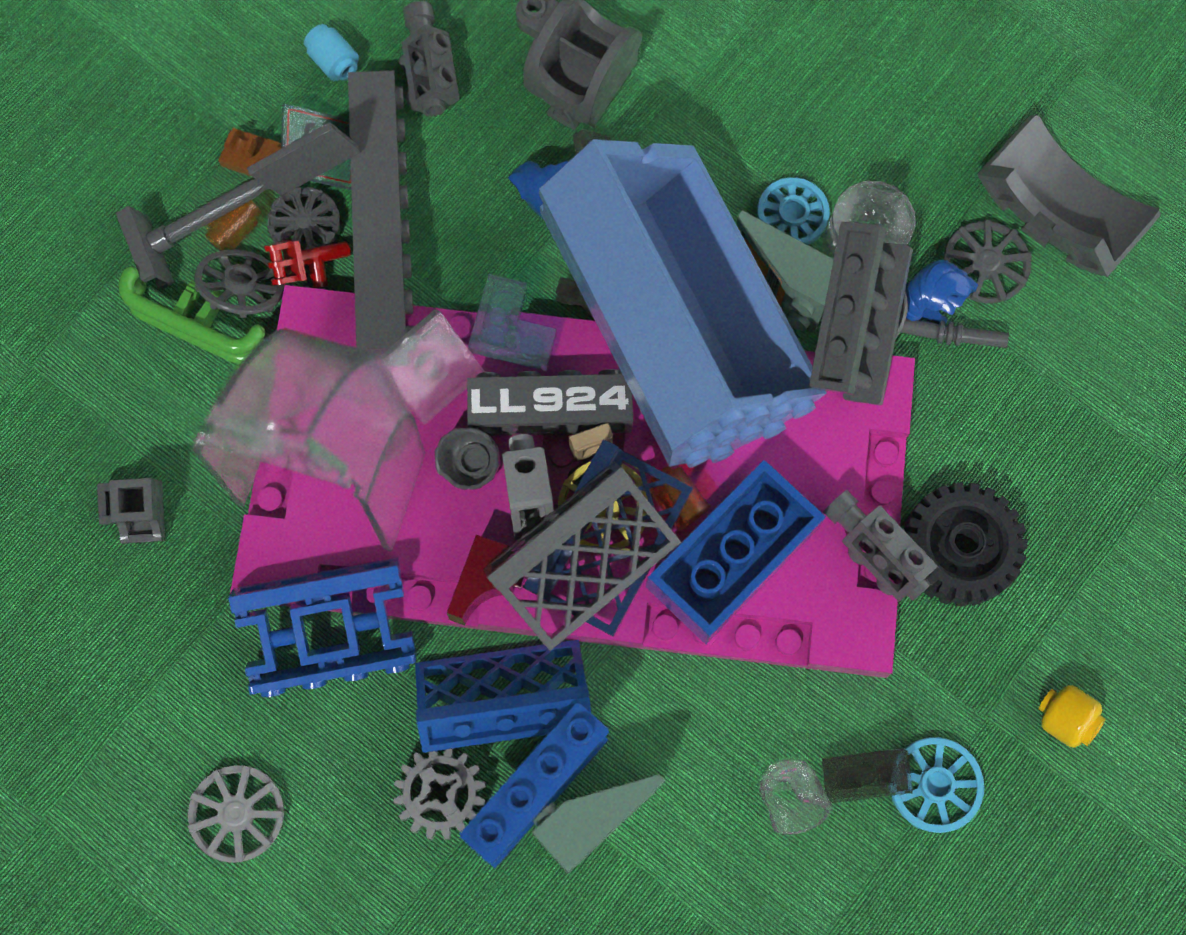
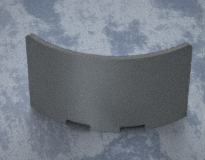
M1030 115L977 174L981 183L999 208L1005 211L1009 207L1025 223L1021 230L1044 248L1048 243L1068 254L1066 257L1067 262L1105 277L1112 273L1161 216L1159 208L1125 197L1088 174L1058 145L1038 115Z

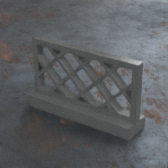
M614 461L483 568L495 588L502 593L549 651H551L682 542L633 483L625 470ZM628 490L637 501L635 519L613 518L614 501ZM606 509V517L597 516ZM643 510L652 521L642 520ZM589 522L605 523L602 546L580 545L581 528ZM612 524L634 526L632 549L609 547ZM641 526L659 528L667 538L654 551L639 550ZM573 536V544L564 543ZM556 549L571 550L569 573L546 572L548 555ZM578 551L601 553L599 576L576 574ZM608 554L631 555L629 571L621 578L606 576ZM638 556L645 557L637 564ZM540 563V571L531 570ZM522 577L539 578L536 600L518 599L509 587ZM545 578L568 580L566 603L543 601ZM575 581L598 583L596 599L588 605L574 604ZM605 583L613 584L604 591ZM525 607H534L535 617ZM542 608L565 610L564 625L549 636L540 625ZM572 610L580 611L574 617L571 618Z

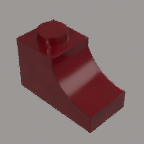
M479 535L475 536L447 610V616L450 621L465 626L472 612L480 604L490 598L502 595L487 578L483 568L510 546ZM526 577L520 578L509 587L510 590L513 592L514 587L521 589Z

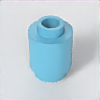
M321 24L314 27L306 35L304 45L307 48L308 56L330 80L348 79V72H356L359 55L335 28H329L327 25Z

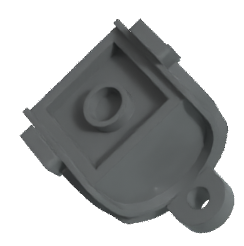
M520 0L516 7L517 25L521 31L534 38L523 70L525 88L550 105L547 112L549 117L573 130L577 128L580 122L595 128L596 123L633 67L637 65L638 48L642 42V33L632 26L623 28L605 19L585 0H562L560 3L555 0Z

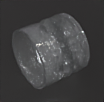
M863 181L850 186L838 198L823 237L824 254L834 259L841 221L865 224L873 222L875 225H881L886 228L884 243L908 245L916 227L915 210L908 197L897 187L882 181Z

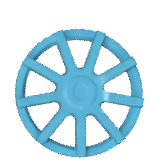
M941 737L923 738L904 748L894 761L890 770L891 800L900 814L912 826L933 833L954 831L967 824L976 815L981 806L984 796L982 771L973 755L957 742ZM936 744L934 766L930 767L920 754L918 748ZM944 746L955 749L962 754L948 769L942 767ZM912 754L921 768L922 774L918 775L901 769L907 756ZM968 761L973 768L976 780L956 781L953 774ZM898 776L917 782L918 788L900 795ZM956 788H977L972 807L954 794ZM923 796L924 802L915 817L908 811L903 802ZM950 800L963 810L966 815L956 822L950 823L945 802ZM932 803L937 804L942 825L923 822Z

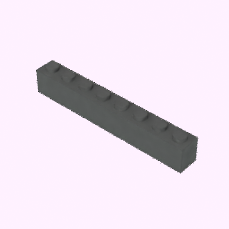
M394 71L348 72L350 139L358 144L361 153L351 158L356 348L359 367L408 365L407 350H415L414 326H406V314H413L412 290H404V278H412L411 256L410 254H403L402 245L403 243H410L409 219L401 220V209H408L407 185L400 186L399 175H407L406 152H398V142H405L404 119H397V110L404 109L403 86H395Z

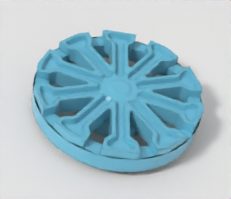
M784 178L772 183L762 193L757 207L758 219L769 225L780 223L777 229L785 232L789 227L790 236L806 245L817 241L822 235L830 214L827 198L820 188L810 181L801 178ZM784 187L788 191L787 197L780 192V188ZM798 187L803 188L801 196L796 195ZM815 196L817 198L816 202L808 204L807 200L810 197ZM768 197H773L778 204L769 202L767 200ZM820 211L823 215L817 216L810 213ZM764 212L774 213V215L766 217L764 216ZM807 223L817 226L818 229L816 231L812 230ZM798 228L805 235L804 238H798Z

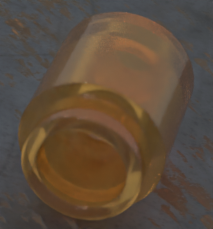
M250 200L205 225V228L208 230L205 237L221 251L226 247L235 250L258 224L257 218L262 212Z

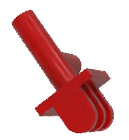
M283 240L264 246L265 252H269L271 261L268 262V268H273L275 278L271 279L272 285L307 280L304 266L309 265L313 288L328 286L324 262L350 256V247L346 241L302 251L299 241Z

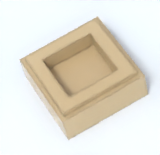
M608 423L569 437V448L574 461L595 455L603 439L613 444V434Z

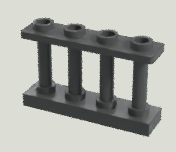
M841 221L809 387L843 393V398L847 401L880 406L884 401L913 249L908 245L884 243L886 228L881 225Z

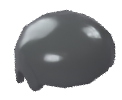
M454 428L441 437L434 451L435 466L438 474L443 476L454 487L463 490L480 489L495 478L501 465L498 445L491 436L477 428Z

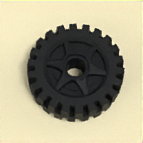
M963 482L953 483L949 487L945 485L936 489L915 506L904 525V531L938 566L926 577L931 585L924 593L931 598L934 596L940 598L939 602L947 605L955 603V606H966L968 604L973 606L989 601L1011 585L1021 572L1020 568L1025 563L1026 555H1024V551L1028 547L1027 539H1023V534L1026 532L1024 523H1018L1017 518L1020 516L1015 508L1012 510L1008 508L1007 504L1009 501L1003 495L997 498L994 496L995 490L989 487L984 490L979 489L980 484L970 483L967 486H963ZM956 536H962L969 540L972 546L971 553H964L956 547Z

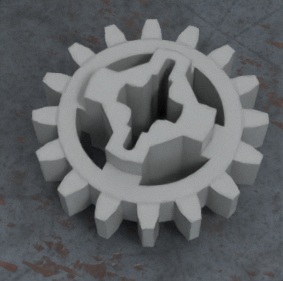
M453 748L446 749L443 756H439L437 751L429 752V758L423 759L416 752L413 754L416 765L411 768L403 764L401 767L402 771L407 775L406 780L394 782V786L403 790V795L393 799L394 804L405 805L406 810L399 815V818L402 821L413 818L415 821L412 824L411 831L415 834L425 827L427 828V839L433 840L436 832L441 831L444 839L450 840L452 828L456 827L461 832L466 827L464 821L467 818L472 820L476 816V813L473 811L474 806H485L486 801L477 796V791L486 788V783L484 781H474V777L480 772L478 765L468 769L465 767L469 756L465 753L456 760L453 758ZM447 765L457 769L458 772H454L449 776L437 774L433 766ZM420 776L423 781L421 793L412 800L413 785L417 777ZM436 783H439L442 787H447L448 785L451 787L446 792L448 800L443 804L437 799L429 801L430 797L434 794L432 786ZM468 785L467 803L463 810L460 811L457 806L459 792ZM431 810L442 812L448 821L432 822L423 818L422 815Z

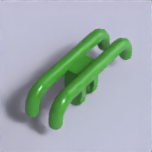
M129 266L123 270L118 283L119 295L129 307L131 313L141 321L229 362L240 365L256 362L269 350L271 341L265 336V329L261 325L252 326L245 336L237 339L210 328L219 313V308L217 310L210 308V303L205 301L194 319H190L197 300L201 296L195 290L194 279L186 286L174 309L170 310L143 297L147 285L141 278H138L139 272L135 267ZM214 290L211 294L219 297L222 292Z

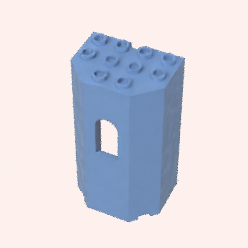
M593 139L539 189L540 198L543 202V205L540 206V213L669 466L687 464L691 468L708 459H711L712 463L720 462L731 456L735 449L761 437L769 439L778 435L786 429L784 424L792 417L797 419L809 414L816 408L814 402L827 394L825 390L809 387L813 366L694 146L652 143L650 146L641 149L638 142Z

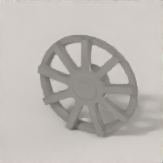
M235 765L217 769L211 772L198 785L190 797L191 801L188 808L189 832L199 848L214 859L231 863L251 860L265 852L280 833L284 819V804L281 793L271 778L255 768ZM241 773L236 795H231L223 776ZM250 775L266 784L250 798L245 797V790ZM214 781H216L224 798L222 802H216L202 796L204 791ZM269 792H272L277 811L255 810L254 804ZM198 803L217 810V815L197 822ZM254 818L276 819L274 828L268 838L252 824ZM220 824L221 829L209 846L202 838L199 830ZM248 830L262 845L244 854L242 831ZM228 832H232L234 836L235 855H228L217 851Z

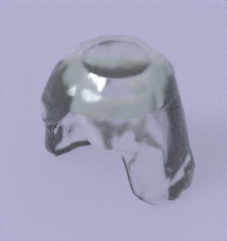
M797 757L782 758L773 762L763 771L759 781V791L767 807L771 825L775 832L785 835L804 833L820 825L830 815L832 804L813 768L805 760ZM793 790L796 796L791 801L775 795V793Z

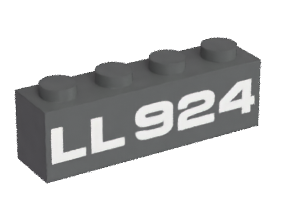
M606 369L599 371L598 375H582L580 371L565 370L559 372L558 376H541V373L536 371H524L518 373L517 377H501L500 374L495 372H483L477 374L476 378H467L468 428L480 429L489 436L578 434L606 423L609 424L612 433H632V392L620 370Z

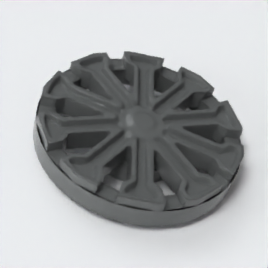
M297 187L279 196L273 202L268 213V231L274 243L286 240L294 235L292 240L299 241L300 244L302 240L307 242V247L303 249L306 250L334 244L340 234L341 217L334 200L323 193V191L312 187ZM301 197H308L305 207L302 205ZM293 200L296 210L288 206L286 203ZM317 200L324 202L314 209ZM281 211L282 213H284V214L287 215L288 217H276V216H277L278 212ZM328 211H332V212H333V215H332V216H324V217H321L322 215H324V214L327 213ZM321 226H332L333 229L327 232ZM277 227H286L280 232H275ZM318 236L323 240V243L318 245L314 242L313 238Z

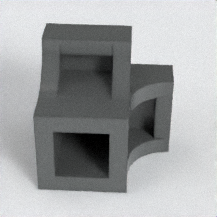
M141 478L110 480L109 483L97 484L99 525L117 524L121 544L165 541L163 485L161 480Z

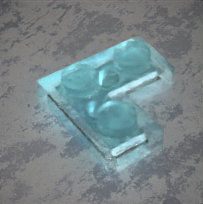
M488 274L469 341L468 351L469 353L547 371L556 337V329L519 320L528 289L526 282Z

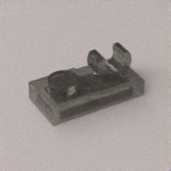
M905 748L822 758L825 798L829 803L913 793L908 750Z

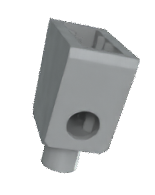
M519 434L509 439L510 451L502 454L515 540H519L553 512V501L544 448H535L533 437L529 434Z

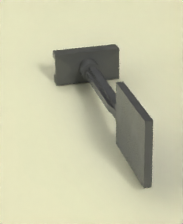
M329 122L248 167L249 175L254 177V180L243 183L168 226L161 225L153 229L149 216L130 206L116 212L141 280L146 283L154 278L157 288L160 290L174 284L175 282L163 252L175 246L176 241L249 202L267 189H272L281 196L361 153L359 145Z

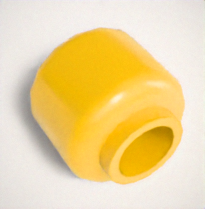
M1073 685L1065 686L1059 693L1051 689L1038 708L1044 713L1041 720L1042 728L1071 748H1076L1082 743L1089 746L1106 720L1101 716V704Z

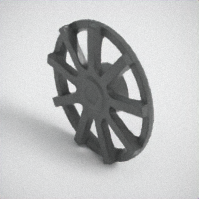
M991 220L962 226L951 237L944 253V260L949 261V263L951 258L970 261V266L963 270L968 275L973 273L978 278L976 281L978 287L967 298L980 303H1000L1014 297L1025 286L1031 271V252L1028 251L1018 232L1002 224L991 222ZM984 230V246H980L970 235V232ZM991 230L1006 236L997 247L992 246ZM960 238H963L974 252L954 250L953 247ZM1011 241L1014 242L1020 251L1019 254H1002V251ZM1023 261L1022 276L1007 268L1004 264ZM998 274L1007 276L1015 281L1017 285L1005 294ZM991 279L997 297L979 296L984 280Z
M230 249L212 253L198 264L194 275L195 290L210 303V308L214 310L219 308L227 312L239 314L240 318H246L247 314H257L264 311L269 313L273 311L274 306L278 304L283 296L284 284L277 286L258 284L257 282L274 276L273 268H268L256 274L251 268L253 259L267 267L270 261L258 254L244 250ZM228 256L246 257L244 264L232 265ZM218 258L225 269V274L208 266V263ZM202 273L221 282H203ZM214 290H226L219 297H215L209 292ZM255 291L274 295L269 300H265ZM236 296L238 305L230 304L226 301L230 297ZM245 296L252 299L258 305L246 306Z

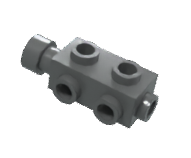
M416 1L407 4L403 8L405 26L410 29V36L401 42L403 54L399 58L400 66L406 73L408 88L405 90L404 96L412 110L422 112L426 116H438L444 113L445 109L460 100L449 32L432 27L435 23L433 6L430 3Z
M845 490L823 513L834 524L838 522L849 533L842 540L848 547L849 557L855 563L864 565L877 578V586L884 594L893 595L898 602L906 595L914 601L931 585L926 577L938 566L880 505L866 516L857 506L859 501L848 490Z

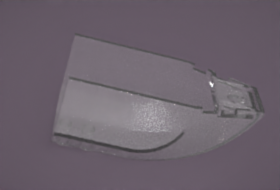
M292 328L279 329L268 335L226 376L206 411L192 447V451L234 503L242 507L245 505L261 461L330 481L344 488H350V485L353 484L356 487L353 496L359 500L383 549L392 552L426 454L415 418L381 355Z

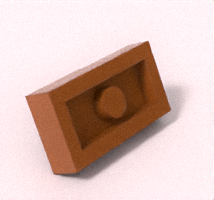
M233 128L228 134L218 161L220 166L251 176L247 170L248 167L287 145Z

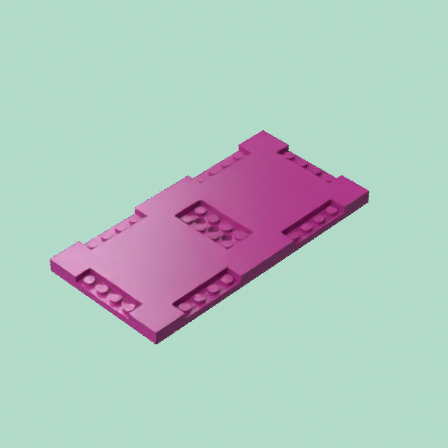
M285 285L272 354L274 369L248 514H244L230 593L233 588L398 558L404 596L385 600L388 619L537 636L503 595L490 598L480 604L472 612L465 626L450 621L447 616L448 607L475 536L479 535L508 546H512L518 541L514 538L502 456L503 453L510 451L509 439L515 435L491 436L498 445L501 465L492 481L475 490L456 488L443 476L439 475L435 466L434 451L441 437L454 428H468L467 378H476L477 374L483 372H495L500 374L501 377H517L518 373L524 371H536L541 373V376H558L559 372L565 370L580 371L582 375H598L599 371L606 369L620 370L596 321L520 312V317H510L413 305V314H406V326H414L415 350H407L408 365L359 367L356 348L355 293ZM804 351L813 366L816 352ZM892 355L882 405L847 401L843 398V393L826 391V395L814 402L816 408L812 412L797 419L792 417L784 423L786 429L778 435L769 439H764V437L756 439L735 449L731 456L717 463H712L711 459H708L691 468L687 464L669 466L633 394L632 433H612L613 444L626 453L693 488L690 497L672 528V531L681 542L763 460L769 463L822 513L839 495L848 490L859 501L857 506L866 516L880 505L900 526L906 438L910 434L915 358ZM576 434L531 435L534 447L544 448L553 511L558 508L559 495L565 480L576 469L591 462L594 457L593 455L579 461H574L569 448V437ZM623 462L624 465L633 469L640 476L637 468ZM645 473L648 484L659 481ZM667 484L649 489L657 512L674 507L681 494L680 491ZM569 490L566 500L574 494L572 490ZM632 495L622 500L623 506L636 508L637 501ZM626 514L627 519H635V516ZM668 514V515H665V516H662L661 518H662L664 521H666L667 518H668V516H669V514ZM826 516L819 529L707 644L702 642L646 588L648 576L676 548L651 567L614 637L585 622L564 640H579L580 642L887 678L893 672L898 601L893 595L884 594L878 588L877 578L864 565H859L851 560L848 554V547L842 542L849 533L838 522L834 524ZM593 524L585 533L595 531ZM630 526L631 533H633L634 526ZM645 527L640 535L639 548L654 544L658 536L656 528ZM619 530L611 532L609 545L625 539ZM597 536L585 539V541L599 545ZM578 551L580 566L601 560V553ZM608 554V558L619 554ZM639 556L640 561H642L645 558L643 556ZM631 557L610 563L614 577L621 578L629 571ZM571 559L569 560L565 570L570 569ZM600 566L581 571L582 575L599 576ZM559 580L552 594L566 601L568 580ZM575 581L573 599L583 596L579 581ZM585 582L588 595L597 592L598 583ZM605 583L604 590L608 589L611 584ZM389 584L334 594L332 596L349 593L354 615L375 612L374 588L389 586ZM514 587L513 593L518 599H537V595L524 588ZM629 588L619 594L621 603ZM615 598L594 614V616L610 625L618 610ZM305 600L281 604L279 606L290 607L291 604L305 602ZM525 607L535 617V608ZM340 608L335 610H329V612L342 613V610ZM542 608L540 625L549 636L564 625L565 610Z

